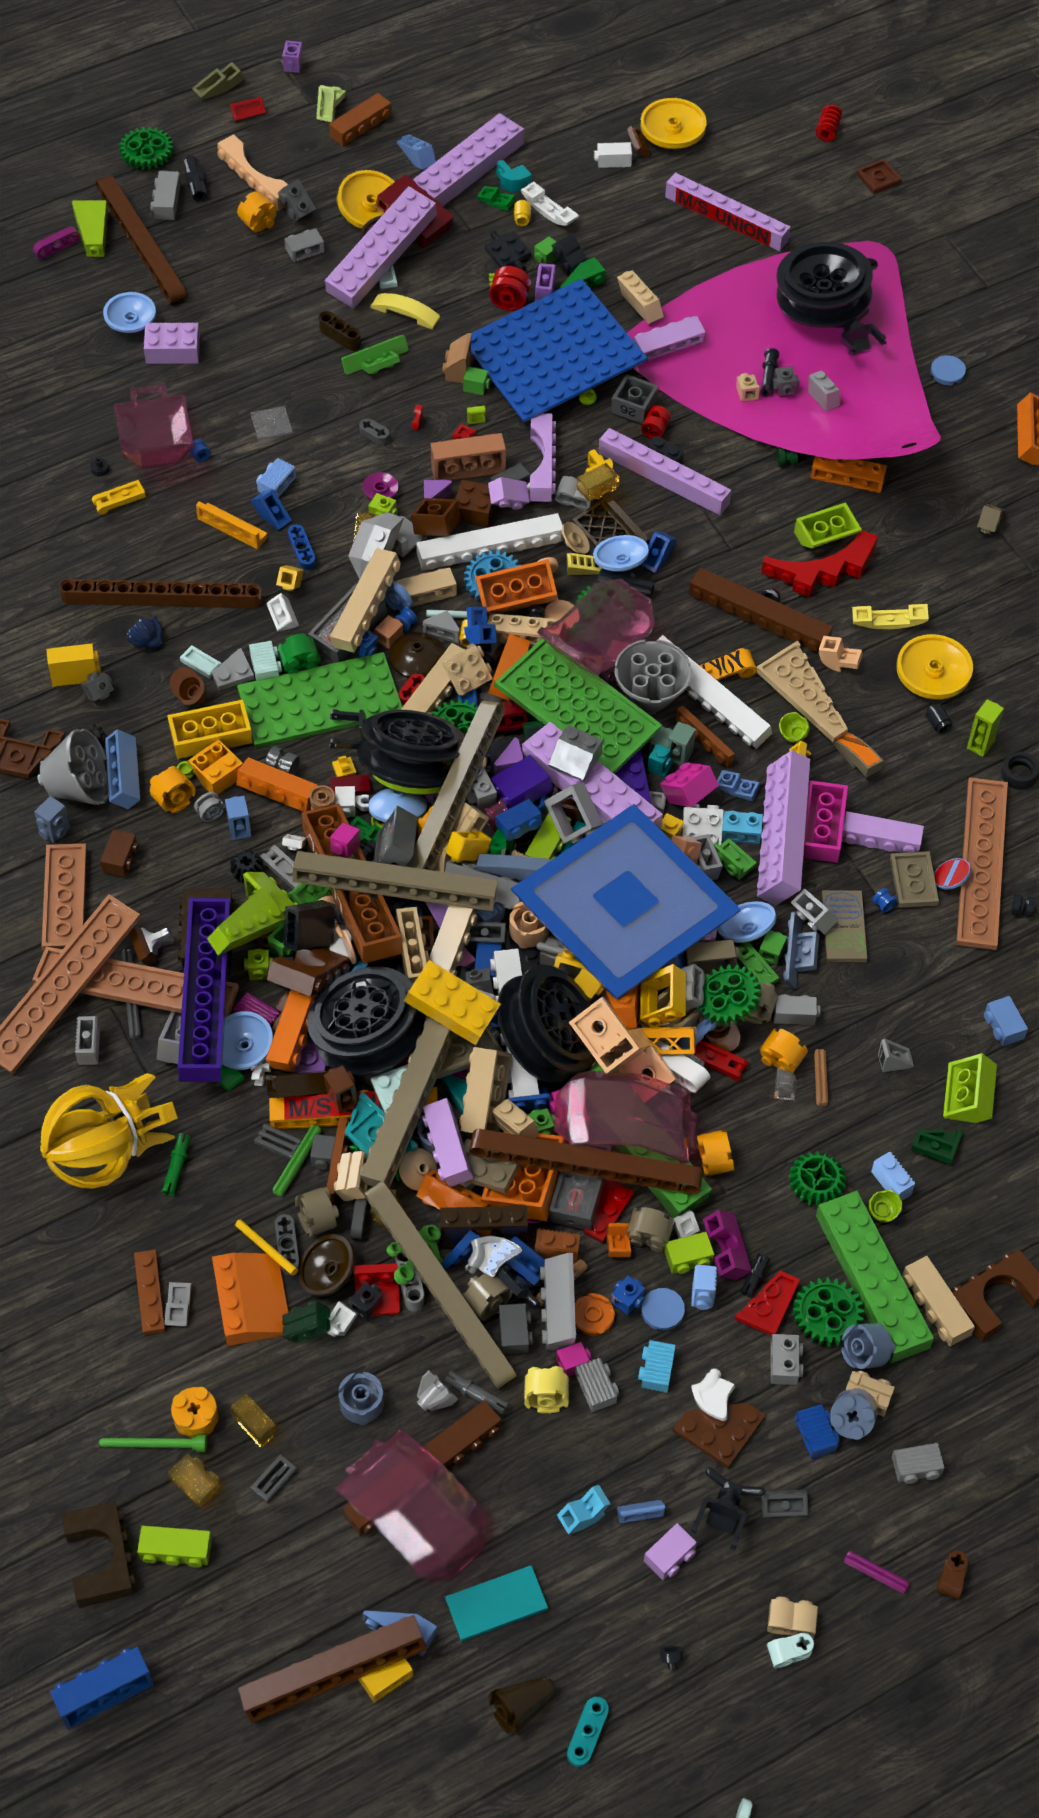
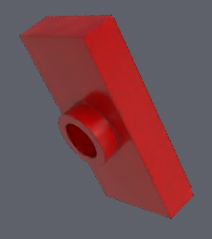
M262 97L230 104L234 121L266 113Z

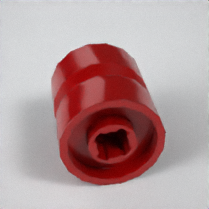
M652 406L641 426L642 433L650 439L654 436L662 437L671 419L670 412L662 406Z

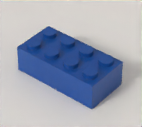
M138 1647L134 1649L127 1648L118 1657L112 1660L106 1659L100 1662L97 1668L91 1671H82L76 1675L75 1679L69 1682H61L54 1687V1690L50 1691L67 1730L154 1686Z

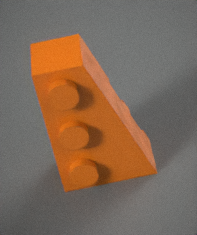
M637 985L618 1000L604 988L601 992V997L606 999L627 1029L637 1028L640 1012L641 985Z

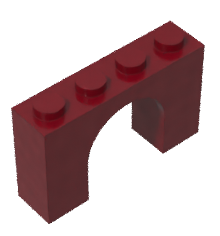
M405 174L378 194L375 206L385 213L408 186L435 202L437 215L415 239L421 247L425 248L452 227L454 216L444 209L437 200H434L426 190L422 189L413 179Z

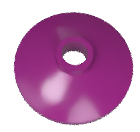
M373 473L363 481L362 490L365 496L371 500L376 493L393 498L398 492V482L395 477L388 473Z

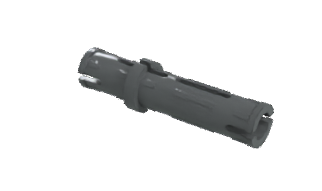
M453 1370L448 1373L449 1377H446L444 1383L460 1390L462 1395H468L480 1403L485 1400L494 1411L500 1415L504 1414V1409H507L509 1405L508 1402L477 1386L470 1378L467 1380Z

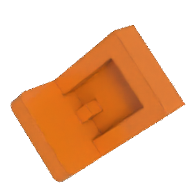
M629 1223L608 1224L606 1238L609 1257H630V1239L626 1235Z

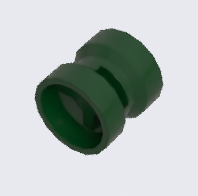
M777 448L778 465L783 466L788 462L791 465L797 464L798 453Z

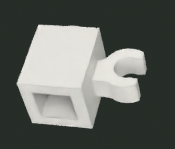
M355 786L335 787V804H340L346 818L356 817L355 807H358L361 811L369 810L368 804H363V802H369V795L355 796Z

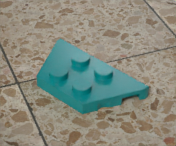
M362 1092L359 1095L356 1109L353 1110L351 1115V1121L346 1127L345 1135L368 1156L369 1148L372 1144L374 1145L377 1138V1130L385 1120V1113ZM410 1139L405 1153L418 1149V1145L412 1139Z

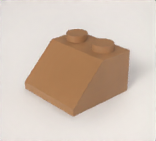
M467 333L451 343L450 349L446 350L445 361L447 362L443 363L442 373L445 374V381L463 383L467 367H470L472 359V333Z

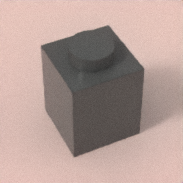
M314 1134L310 1156L311 1166L318 1169L330 1168L335 1144L334 1136Z

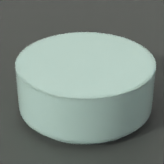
M742 1799L736 1818H749L752 1809L751 1801Z

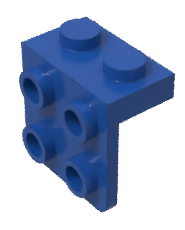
M547 1087L538 1088V1095L508 1098V1091L506 1092L505 1098L513 1102L527 1115L536 1109L543 1110L547 1108L550 1111L549 1102L551 1101V1096L547 1094Z

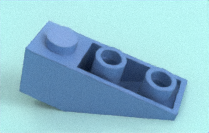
M405 135L401 140L397 141V144L415 167L425 169L436 162L431 144L411 135Z
M379 1611L363 1612L365 1625L373 1631L382 1626L395 1623L404 1617L415 1615L427 1648L437 1634V1626L418 1614ZM426 1650L418 1653V1655L422 1657Z

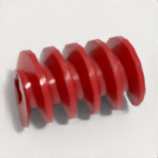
M827 105L823 108L820 115L816 136L824 142L833 141L842 117V110L838 106Z

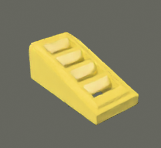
M567 553L568 576L599 574L602 569L600 566L599 568L595 567L594 556Z

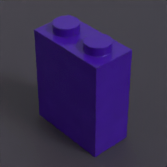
M531 755L490 778L497 792V797L501 798V802L506 809L512 808L527 799H530L533 803L554 790L550 776Z

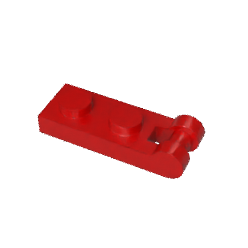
M703 1040L695 1046V1054L693 1055L704 1061L705 1066L729 1076L734 1081L741 1079V1072L748 1065L745 1059ZM730 1063L734 1064L735 1068L730 1067Z

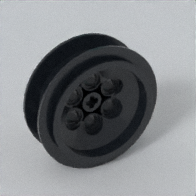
M835 242L807 244L787 254L778 266L776 274L778 305L787 317L802 325L818 328L844 325L860 317L871 303L872 266L860 251L848 245Z
M414 710L384 711L370 716L362 723L361 733L366 742L359 746L357 758L364 768L386 782L418 789L441 787L455 758L460 755L458 751L465 735L452 723L429 713Z
M537 965L529 969L523 976H516L503 985L497 1001L501 1004L497 1009L500 1030L511 1054L529 1074L547 1083H559L569 1078L572 1073L584 1071L593 1065L596 1059L569 1023L592 1004L582 988L568 974L551 965ZM596 1021L594 1023V1030L599 1033L598 1022Z
M366 967L338 977L318 994L310 1007L307 1026L309 1035L317 1046L319 1055L328 1067L332 1069L343 1065L346 1072L350 1071L353 1076L372 1075L392 1068L414 1051L417 1038L423 1033L426 1015L404 1002L407 993L413 985L408 977L397 970L387 967Z

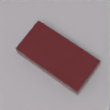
M369 774L330 778L331 789L334 793L335 787L355 786V795L371 794Z

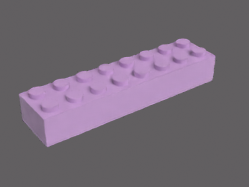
M499 113L413 180L443 207L495 167L498 161L504 160L524 144V128Z
M408 186L325 279L326 292L354 309L437 215L436 203Z
M549 722L522 744L523 758L531 755L550 776L551 782L561 790H564L582 781L549 767L557 741L563 733L554 724ZM597 761L585 779L584 784L603 825L635 804L660 829L662 827L663 814Z
M793 750L783 755L774 763H771L766 770L767 781L765 785L764 816L762 819L763 830L761 834L762 842L760 865L758 868L757 897L773 905H778L801 890L810 759Z

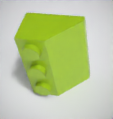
M846 503L797 518L794 533L801 545L809 548H814L862 531Z
M246 872L243 874L246 896L248 898L264 885L284 915L286 906L297 905L296 902L293 903L290 900L287 892L283 889L280 890L276 881L272 877H268L264 872Z
M983 1053L950 1062L948 1065L943 1117L970 1123L992 1119L997 1064Z

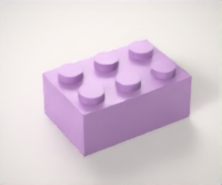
M198 323L145 324L144 354L146 364L198 363L200 344Z

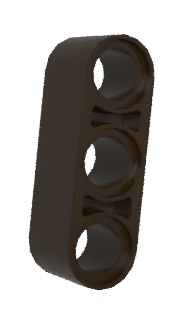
M323 311L319 314V330L322 334L350 351L360 349L361 333L358 328L330 311Z

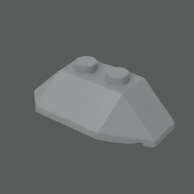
M386 512L361 522L348 555L359 580L376 548L392 551L404 518Z

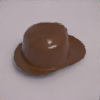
M182 667L172 674L170 689L183 704L197 705L201 702H206L207 688L203 680L192 669Z
M703 1014L699 1017V1023L704 1020ZM730 1021L729 1026H726L725 1022L721 1026L717 1024L712 1031H708L705 1034L710 1044L728 1052L733 1051L740 1042V1031L733 1021Z

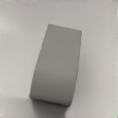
M399 1253L395 1257L398 1268L406 1264V1262L401 1261L402 1258L406 1257L404 1253ZM413 1268V1278L415 1279L400 1286L406 1308L409 1311L417 1312L424 1306V1291L421 1278ZM412 1296L419 1297L416 1301L410 1300Z

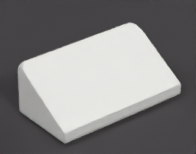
M282 593L266 603L278 632L299 626L289 599Z

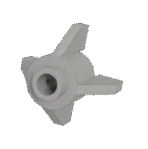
M428 1370L422 1376L417 1393L419 1398L417 1403L423 1410L427 1411L429 1409L433 1412L434 1410L451 1406L458 1400L437 1375H433Z

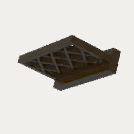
M607 492L601 496L599 502L572 519V522L582 529L595 548L602 541L609 538L603 537L604 531H612L613 537L616 536V532H624L626 535L643 539L647 545L650 543L649 538ZM600 507L604 510V515H594L595 511ZM590 519L589 525H581L579 521ZM593 519L603 520L602 526L592 525ZM606 520L614 521L615 526H605ZM591 530L601 531L600 537L591 536Z

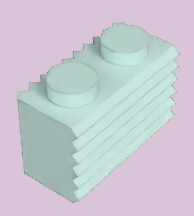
M272 641L249 644L256 681L279 676V672H282L280 661H276L278 652L277 647L272 646Z

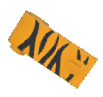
M744 648L699 665L717 681L736 673L741 678H749L757 672L750 650Z

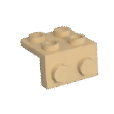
M475 644L467 646L465 651L443 662V666L459 695H464L493 679L491 676L493 671L489 663L485 664L482 658L484 656L480 646L476 647Z

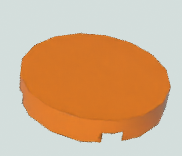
M595 1293L578 1298L575 1302L576 1329L584 1335L593 1337L603 1335L609 1331L615 1317V1311L609 1299Z

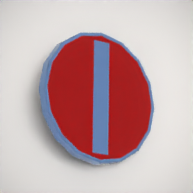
M961 858L945 861L934 872L936 886L947 890L962 885L971 874V866L969 862Z

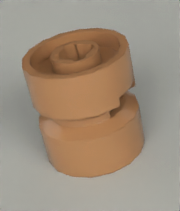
M320 785L311 790L309 796L310 810L335 804V793L330 787Z

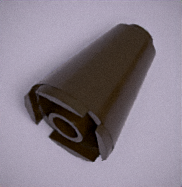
M542 1676L491 1691L489 1693L490 1706L493 1704L495 1706L496 1712L493 1715L499 1726L507 1734L512 1732L511 1735L518 1733L555 1697L556 1686L550 1678Z

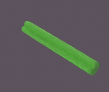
M311 1125L275 1184L273 1188L275 1195L282 1197L312 1149L314 1134H321L320 1127Z

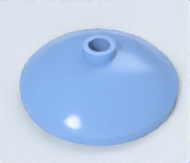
M126 292L111 298L104 307L103 315L105 322L112 329L123 333H134L145 329L146 323L154 321L156 308L153 301L146 295Z
M620 535L608 538L598 544L593 556L595 563L601 568L608 571L621 572L634 569L642 564L648 557L649 549L647 543L639 537Z
M391 788L375 794L368 804L370 814L382 822L387 821L396 806L416 815L417 820L423 817L427 811V802L420 794L405 793Z
M765 902L743 903L737 905L741 911L719 926L717 930L723 939H733L734 943L754 941L770 931L775 924L776 913L774 908Z
M246 1011L237 1012L225 1018L224 1066L235 1070H245L257 1066L266 1059L273 1040V1032L266 1019L259 1014ZM248 1044L247 1048H242L244 1045Z

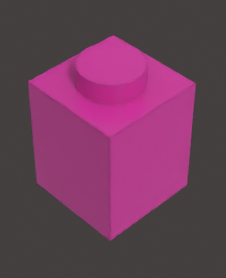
M342 823L330 836L331 852L349 858L360 845V829Z
M581 1342L557 1350L556 1353L557 1363L559 1367L563 1368V1373L568 1377L575 1375L577 1365L592 1360L588 1348H584Z

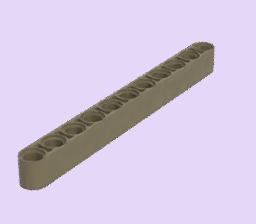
M482 701L458 751L460 755L455 758L414 847L413 857L406 867L434 870L503 718L504 705L502 703Z
M381 1181L366 1191L364 1195L494 1385L499 1389L517 1376L515 1371L386 1184Z

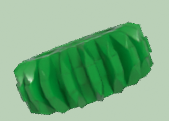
M809 1151L807 1157L801 1155L799 1160L794 1161V1165L790 1169V1188L794 1189L795 1196L801 1195V1202L805 1199L808 1200V1206L815 1202L818 1207L820 1202L825 1203L836 1199V1197H841L842 1191L845 1190L846 1185L844 1183L847 1180L846 1176H844L845 1169L841 1168V1161L835 1163L834 1156L828 1158L827 1152L821 1156L819 1151L815 1155H812ZM820 1174V1178L817 1181V1184H815L816 1178Z

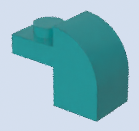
M504 160L497 162L496 174L500 179V187L503 190L512 193L521 192V189L532 183V174L524 165L511 169Z

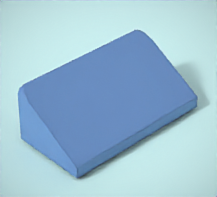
M661 1500L617 1507L619 1523L663 1517L665 1512V1504Z

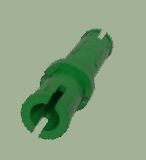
M178 1134L175 1149L171 1151L170 1156L172 1159L163 1189L161 1190V1193L167 1195L168 1188H170L168 1196L175 1195L183 1162L186 1161L188 1156L186 1152L191 1137L187 1134L184 1142H182L184 1134Z

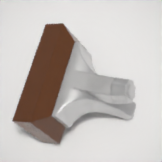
M134 926L129 932L139 960L149 967L157 963L156 955H158L157 952L161 946L174 943L173 937H169L172 934L168 928L151 933L143 927Z

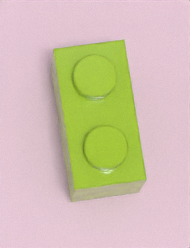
M707 1232L668 1241V1244H665L664 1253L672 1274H683L695 1268L696 1265L710 1266L713 1263L714 1252Z

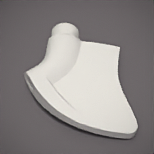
M711 1369L710 1373H707L700 1383L692 1385L694 1399L705 1413L718 1420L725 1421L727 1419L728 1398L735 1385L721 1379V1372L718 1369Z

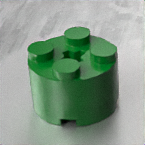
M303 633L295 634L286 638V642L283 645L279 644L278 652L283 667L289 674L318 667L321 658L313 636L307 637Z

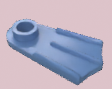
M704 1019L695 1026L697 1027L695 1046L704 1038L708 1031H712L717 1026L716 1021L711 1024L709 1019ZM682 1037L680 1039L679 1046L682 1049H690V1037Z

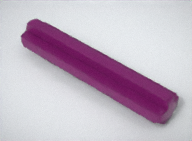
M849 1551L844 1559V1562L849 1566L901 1593H905L909 1586L908 1580L852 1551Z

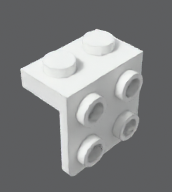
M695 804L692 807H684L682 836L691 838L709 834L713 845L717 843L720 846L722 840L723 809H719V806L707 805V808H699V804Z

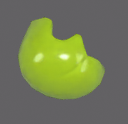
M797 712L787 713L779 722L780 732L789 742L798 743L808 736L810 730L809 723L806 718Z
M890 1189L878 1191L870 1198L868 1211L873 1219L880 1223H888L895 1220L902 1211V1200L897 1193Z

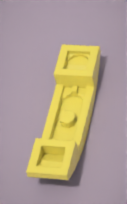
M378 294L371 304L372 309L383 313L392 310L415 318L418 325L432 330L440 319V315L428 306L398 294Z
M927 604L909 605L908 609L871 611V606L852 607L853 624L866 628L901 629L916 626L929 620Z

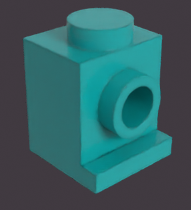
M657 743L649 756L647 771L665 778L673 765L672 758L670 757L671 749Z

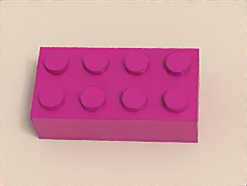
M809 780L803 858L838 863L847 799V785Z

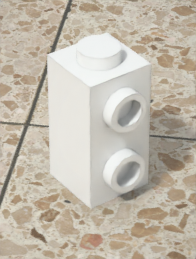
M631 142L598 143L597 151H594V160L598 161V168L631 167Z

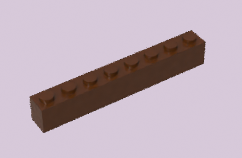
M703 568L698 570L690 582L689 594L693 597L774 632L778 636H783L794 643L798 641L800 645L819 653L823 636L831 637L832 626Z
M483 1400L343 1507L344 1518L359 1536L372 1532L379 1521L390 1518L394 1514V1510L400 1505H407L412 1500L414 1494L418 1491L420 1493L425 1491L430 1486L431 1481L435 1478L440 1479L448 1472V1468L453 1464H460L465 1459L466 1454L470 1451L475 1452L487 1438L495 1437L501 1430V1418Z
M411 1615L390 1625L382 1626L366 1635L358 1636L347 1643L339 1644L323 1653L315 1654L311 1658L299 1663H293L287 1668L272 1672L268 1676L256 1681H250L238 1689L244 1711L251 1723L428 1649L416 1617Z

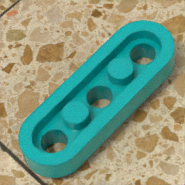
M593 1697L586 1702L567 1751L568 1761L575 1767H583L591 1759L608 1715V1704L603 1698ZM598 1705L600 1706L601 1710L599 1712L593 1711L592 1707ZM590 1727L592 1733L586 1734L584 1728ZM581 1749L584 1754L577 1756L575 1751Z

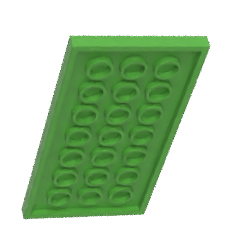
M546 636L510 667L494 684L498 690L536 719L543 722L544 725L551 722L562 732L567 725H570L603 740L602 755L598 761L613 774L627 763L662 728L661 723Z
M384 652L237 685L240 699L244 701L255 749L359 725V721L330 719V713L333 709L359 713V710H364L366 719L384 711L402 709Z

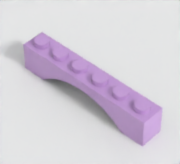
M540 414L531 419L530 439L540 448L544 458L536 471L530 475V501L551 502V496L555 494V483H552V481L555 482V471H552V469H555L556 458L552 457H555L556 446H552V444L556 443V433L552 432H556V421H552V414Z

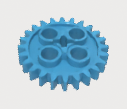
M490 550L489 555H486L484 552H482V557L476 555V561L470 560V565L466 566V571L464 572L466 590L470 591V596L475 595L476 601L479 600L476 576L521 566L518 565V559L513 561V555L506 557V552L499 555V550L496 551V554H493Z

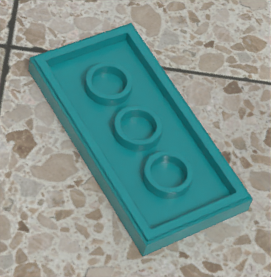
M532 1565L445 1597L461 1642L548 1610Z

